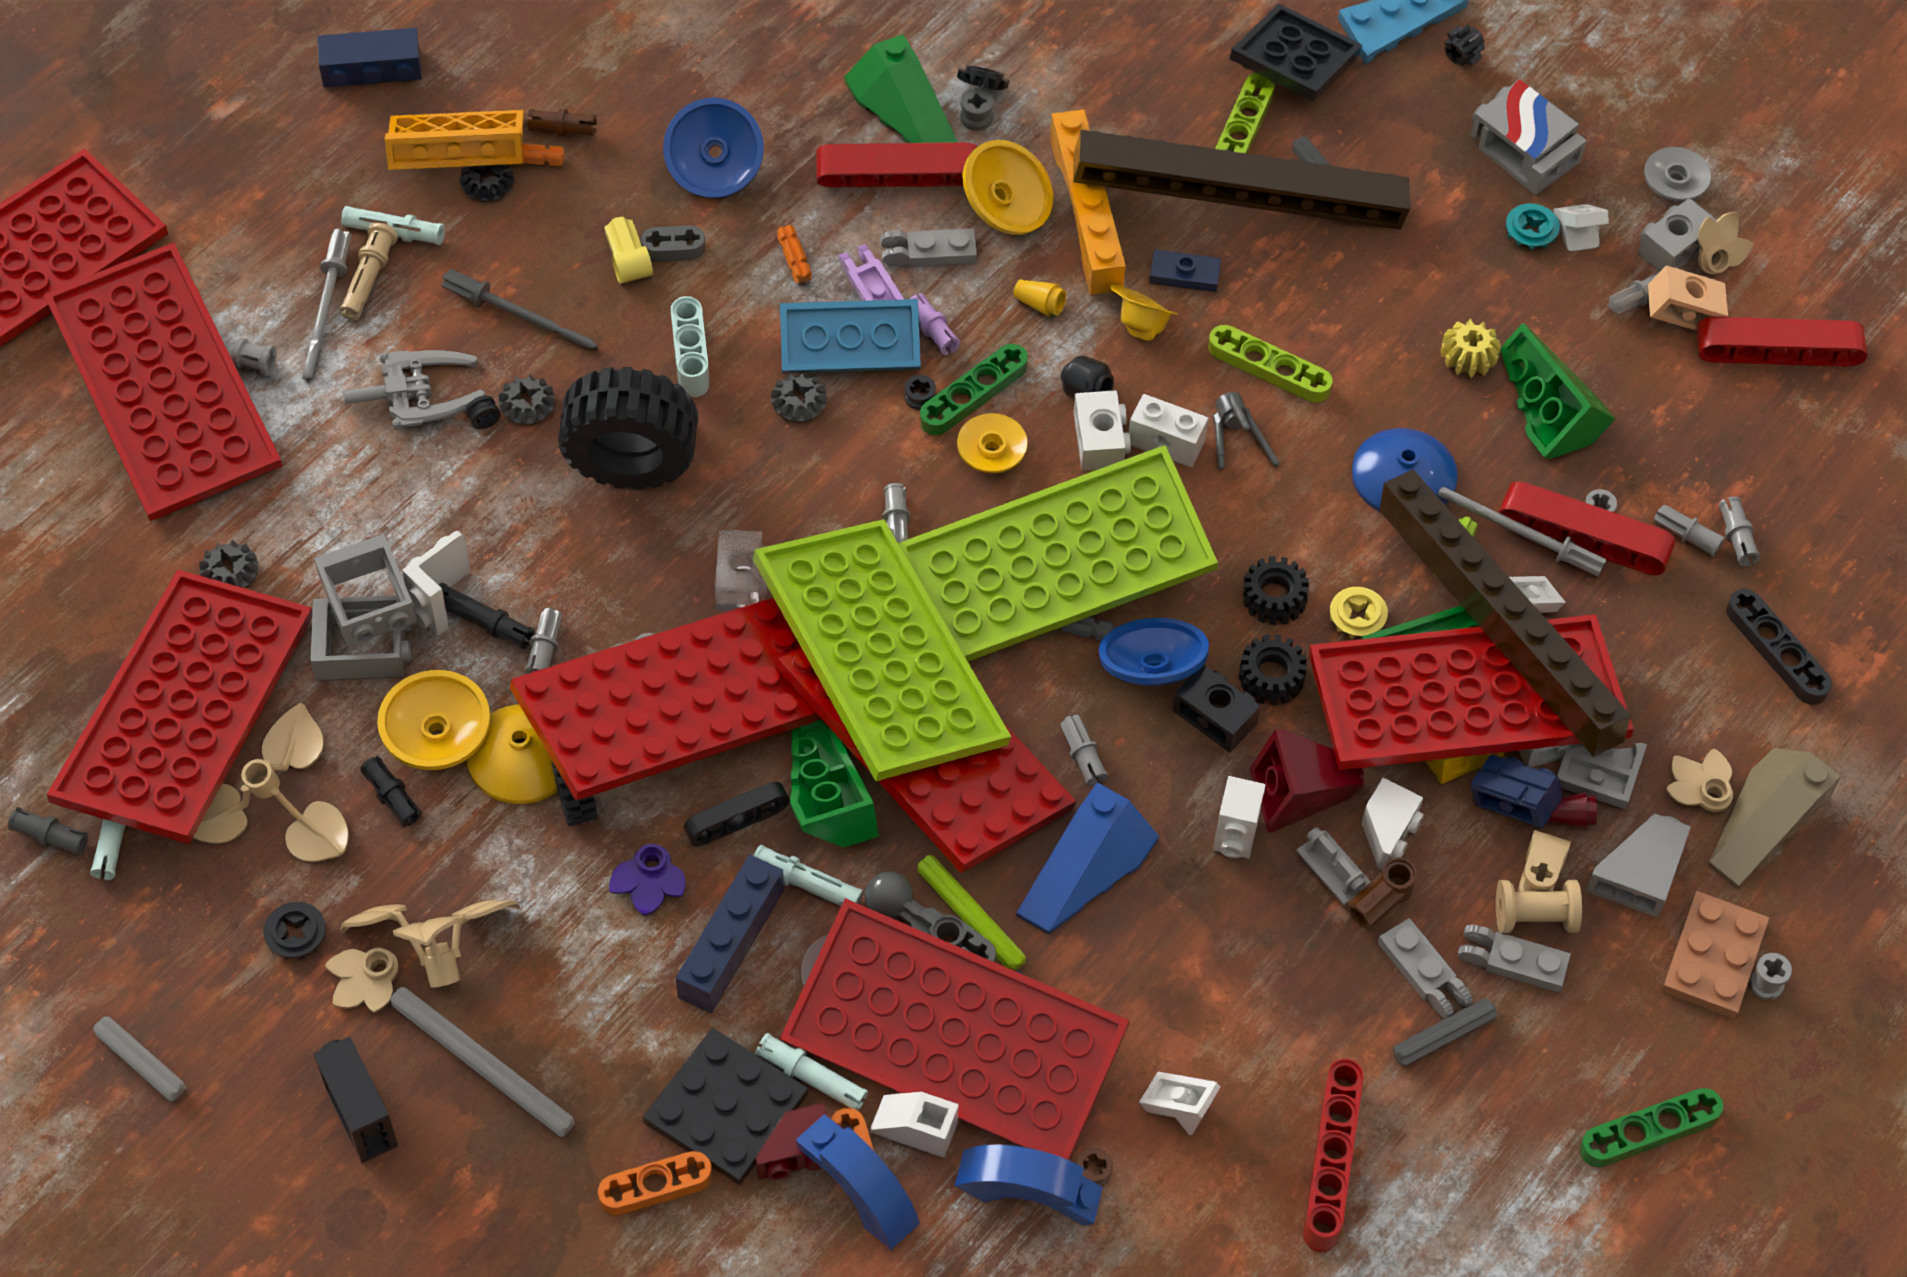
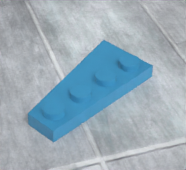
M1371 0L1339 10L1338 20L1348 37L1362 44L1360 57L1367 64L1374 60L1375 55L1385 50L1388 52L1397 47L1398 42L1408 36L1413 38L1422 33V29L1431 23L1436 25L1466 8L1468 0Z

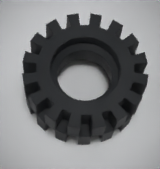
M1270 556L1268 563H1265L1262 558L1257 560V567L1254 564L1249 567L1248 573L1246 572L1244 577L1243 603L1245 608L1249 607V614L1252 617L1258 613V621L1264 623L1265 619L1269 618L1270 625L1276 626L1277 619H1281L1282 625L1288 624L1289 616L1295 621L1299 618V612L1303 614L1307 604L1309 579L1308 577L1305 578L1306 572L1303 568L1298 570L1299 564L1295 561L1288 565V558L1281 557V562H1276L1275 556ZM1269 583H1278L1287 587L1289 594L1282 597H1272L1265 594L1262 588Z
M1269 634L1263 635L1261 643L1258 638L1252 640L1251 646L1247 644L1242 654L1239 670V680H1242L1241 687L1243 691L1248 689V693L1253 697L1256 694L1259 695L1258 702L1264 704L1265 698L1270 699V705H1277L1279 698L1283 704L1288 703L1290 696L1294 699L1298 695L1299 690H1302L1307 670L1306 655H1301L1302 648L1299 645L1292 648V639L1287 638L1285 643L1281 642L1282 635L1275 634L1274 640H1270ZM1264 662H1276L1284 666L1287 673L1280 678H1271L1262 674L1259 666Z
M551 761L558 795L568 827L598 819L593 795L576 801L555 764Z

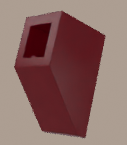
M824 1103L785 1112L756 1156L759 1180L765 1178L780 1180L789 1176L791 1172L806 1168L809 1171L822 1169L798 1149L795 1140L824 1114L828 1116Z

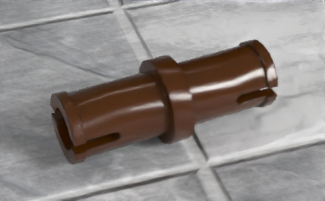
M530 109L528 112V116L532 117V119H527L529 130L554 131L557 135L565 136L567 133L587 134L590 136H595L597 129L593 128V125L597 126V116L594 114L568 113L566 109H559L558 112Z

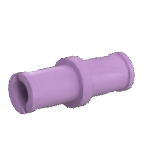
M920 293L918 297L917 295L911 297L910 299H918L919 323L923 334L932 338L943 355H948V350L950 354L954 353L960 346V340L946 325L947 319L941 312L935 311L924 294Z

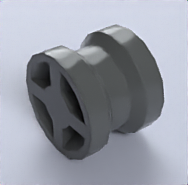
M975 88L966 91L962 95L960 119L966 128L980 131L991 125L994 100L988 91Z

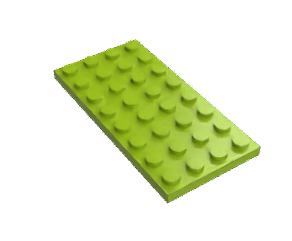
M1166 445L898 543L967 662L1218 569V561Z
M884 519L754 550L752 559L875 781L1008 746L1011 739L1010 733Z

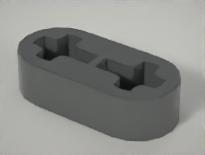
M696 226L653 227L647 229L641 235L642 247L646 246L651 261L693 260L701 257L706 248L704 232ZM687 240H694L693 245H687ZM653 242H660L659 247H653Z

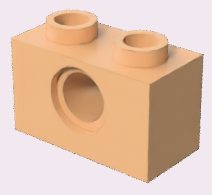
M1666 265L1648 283L1650 317L1696 330L1697 323L1704 318L1728 317L1726 288L1723 282Z

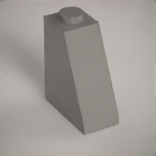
M1658 814L1652 815L1594 868L1586 892L1658 918L1666 901L1691 826L1681 823L1674 817H1663Z

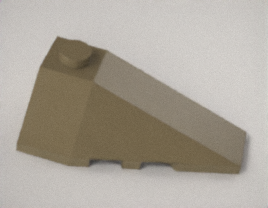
M1773 748L1751 769L1708 866L1738 889L1831 798L1841 776L1813 753Z

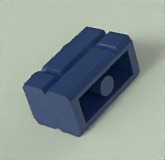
M1490 754L1482 766V771L1479 770L1471 782V791L1476 806L1539 828L1545 826L1551 817V812L1555 811L1563 796L1559 778L1551 770L1540 767L1537 770L1525 766L1521 761L1511 756L1504 759Z

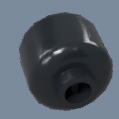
M1084 355L1075 357L1064 366L1061 372L1063 390L1066 396L1075 399V393L1112 391L1114 387V377L1109 366L1104 362Z

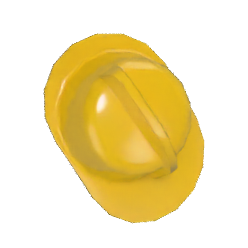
M1115 284L1110 286L1115 293L1122 297L1121 322L1126 325L1128 332L1134 337L1151 341L1156 334L1162 333L1172 314L1178 315V313L1165 309L1154 300L1137 291Z

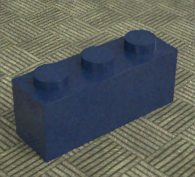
M417 28L318 36V59L323 87L422 79L421 51Z

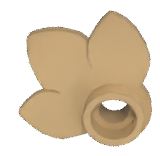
M1738 212L1723 214L1717 221L1707 217L1701 224L1698 233V241L1701 247L1698 255V264L1703 272L1711 275L1724 272L1729 266L1741 264L1751 252L1754 243L1737 237L1740 218Z
M1712 749L1706 755L1702 764L1677 755L1673 757L1671 773L1676 782L1671 783L1666 788V791L1676 802L1686 806L1700 805L1711 812H1720L1730 806L1733 800V790L1729 783L1732 769L1722 753ZM1708 793H1714L1719 798H1714L1710 796Z
M374 948L367 953L357 949H349L332 957L325 964V967L329 972L341 979L334 992L333 1006L341 1009H352L359 1007L365 1002L366 1006L373 1013L384 1008L390 1002L393 995L391 981L394 980L399 970L396 956L389 950ZM378 965L386 966V969L381 972H373V969Z

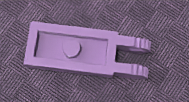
M863 244L858 247L859 258L864 263V265L856 267L848 253L845 252L839 255L840 264L862 301L904 299L878 258L875 259L867 245Z

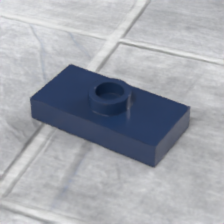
M1154 249L1149 283L1217 292L1221 258Z

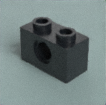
M1203 665L1175 692L1172 711L1230 753L1257 725L1261 706L1257 704L1254 697L1249 693L1241 692L1228 683L1223 674L1218 671H1212ZM1213 704L1223 705L1224 708H1216Z

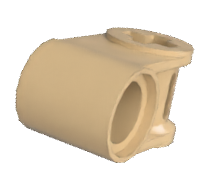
M1534 830L1524 862L1526 864L1518 891H1553L1559 874L1562 872L1571 841Z

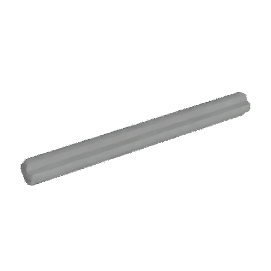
M400 987L391 996V1004L396 1010L558 1136H565L575 1124L574 1119L569 1113L406 987Z

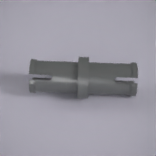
M16 807V810H13L8 821L9 830L35 838L40 845L49 846L51 844L70 851L77 856L84 851L88 842L87 832H81L60 824L58 818L52 816L44 818L20 807Z

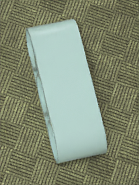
M684 296L676 299L671 305L678 384L691 397H699L708 391L710 385L702 307L697 299Z

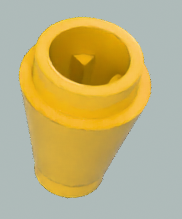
M1020 279L1015 285L1013 296L1015 299L1049 317L1052 314L1058 316L1062 312L1066 303L1067 292L1056 283Z

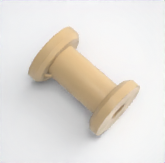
M1499 880L1496 890V918L1499 932L1501 934H1509L1514 929L1515 922H1562L1564 929L1568 933H1578L1582 920V897L1579 882L1577 880H1567L1563 884L1562 891H1515L1513 884L1509 880Z

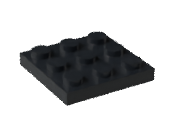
M1277 4L1232 48L1229 59L1314 102L1360 55L1362 44L1281 4Z
M712 1027L644 1114L643 1123L687 1152L698 1151L703 1153L710 1160L713 1169L741 1185L756 1165V1156L785 1112L799 1108L808 1096V1088Z

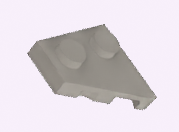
M1635 743L1633 748H1612L1595 757L1585 747L1566 748L1557 775L1560 787L1575 793L1586 792L1587 795H1596V800L1626 810L1647 744Z

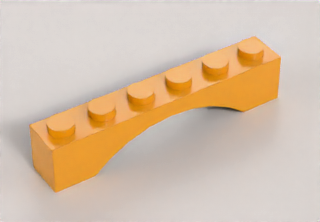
M1085 110L1052 113L1050 141L1056 165L1064 176L1072 201L1079 235L1083 270L1090 295L1114 292L1110 287L1111 285L1115 284L1124 287L1126 265L1106 189L1102 186L1073 182L1074 149L1080 130L1090 131Z

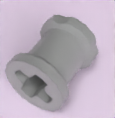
M239 338L233 349L232 361L238 369L244 366L260 370L262 375L269 376L276 361V347L273 345L263 347L251 344L245 338Z
M1778 953L1764 954L1759 959L1756 970L1749 979L1752 993L1762 1000L1778 998L1782 994L1784 984L1792 974V966L1789 960Z

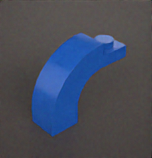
M824 1114L795 1140L798 1149L825 1170L847 1193L859 1212L864 1228L890 1250L920 1224L913 1204L897 1178L872 1148L849 1127L845 1130Z
M982 1145L964 1149L954 1185L982 1202L1001 1198H1020L1035 1201L1055 1209L1083 1226L1094 1224L1103 1188L1082 1175L1084 1168L1072 1161L1044 1151L1012 1145Z

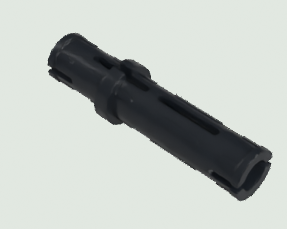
M445 583L439 584L443 592L445 609L486 629L488 635L494 638L500 636L521 649H526L530 645L524 640L526 638L530 641V638L535 634L534 628L510 618L508 612L502 609L496 611L449 587Z

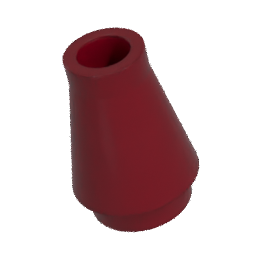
M1586 792L1562 797L1561 802L1555 811L1551 812V817L1547 822L1587 829V825H1597L1596 795H1587Z

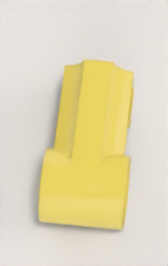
M623 216L612 219L604 228L612 251L613 266L619 284L653 276V268L646 246L642 247L633 221L625 219Z

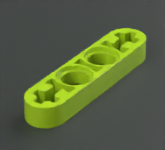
M1258 73L1248 76L1215 149L1249 153L1273 99L1274 82ZM1258 87H1262L1259 93V97H1255L1254 91L1257 90ZM1244 108H1252L1258 114L1249 117L1243 115L1240 111ZM1238 131L1244 133L1247 138L1235 140L1230 134Z
M1219 325L1211 331L1208 349L1215 358L1305 400L1322 402L1329 397L1333 380L1330 373L1325 369L1232 326ZM1225 339L1230 341L1224 345L1219 344V342L1222 343ZM1256 351L1261 353L1264 358L1261 361L1254 362L1247 359L1245 355L1248 352ZM1286 365L1293 368L1295 372L1290 376H1284L1279 374L1276 369L1279 366ZM1300 374H1303L1305 376H1302L1301 382H1299ZM1316 382H1319V383L1322 384V385H1318L1316 388H1314V387L1311 386V385H1314Z

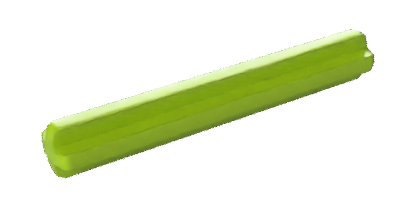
M933 855L926 856L918 863V872L964 923L994 945L996 958L1005 967L1017 971L1025 964V954Z

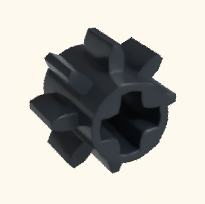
M1469 25L1464 26L1462 29L1460 26H1456L1447 33L1449 39L1444 42L1445 53L1451 62L1460 64V66L1468 62L1472 66L1482 58L1480 52L1485 49V41L1478 29L1469 27Z

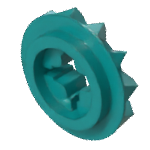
M1530 203L1522 204L1512 209L1507 216L1505 228L1508 230V238L1515 239L1517 246L1522 244L1528 245L1530 250H1532L1536 246L1545 249L1550 242L1555 243L1560 230V224L1557 216L1550 209L1542 205ZM1527 224H1530L1533 228L1538 227L1537 233L1532 229L1526 230Z

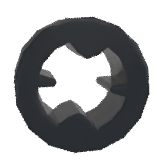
M916 375L909 378L905 383L904 399L906 404L910 408L921 410V407L936 395L934 381L925 375ZM919 389L921 393L926 392V395L921 396L919 392L914 393V391Z
M487 395L473 399L465 409V413L470 419L472 426L479 430L493 426L501 417V411L496 406L494 399Z

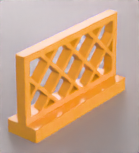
M524 110L391 116L389 131L385 133L384 139L388 170L523 164Z

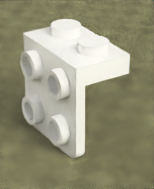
M459 531L439 539L432 549L421 557L413 558L406 568L402 570L406 588L413 602L417 623L424 629L428 627L437 636L449 628L443 592L439 584L445 583L451 587L470 571L465 537Z

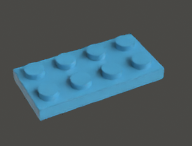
M918 299L780 303L782 374L802 373L803 371L804 373L920 370Z

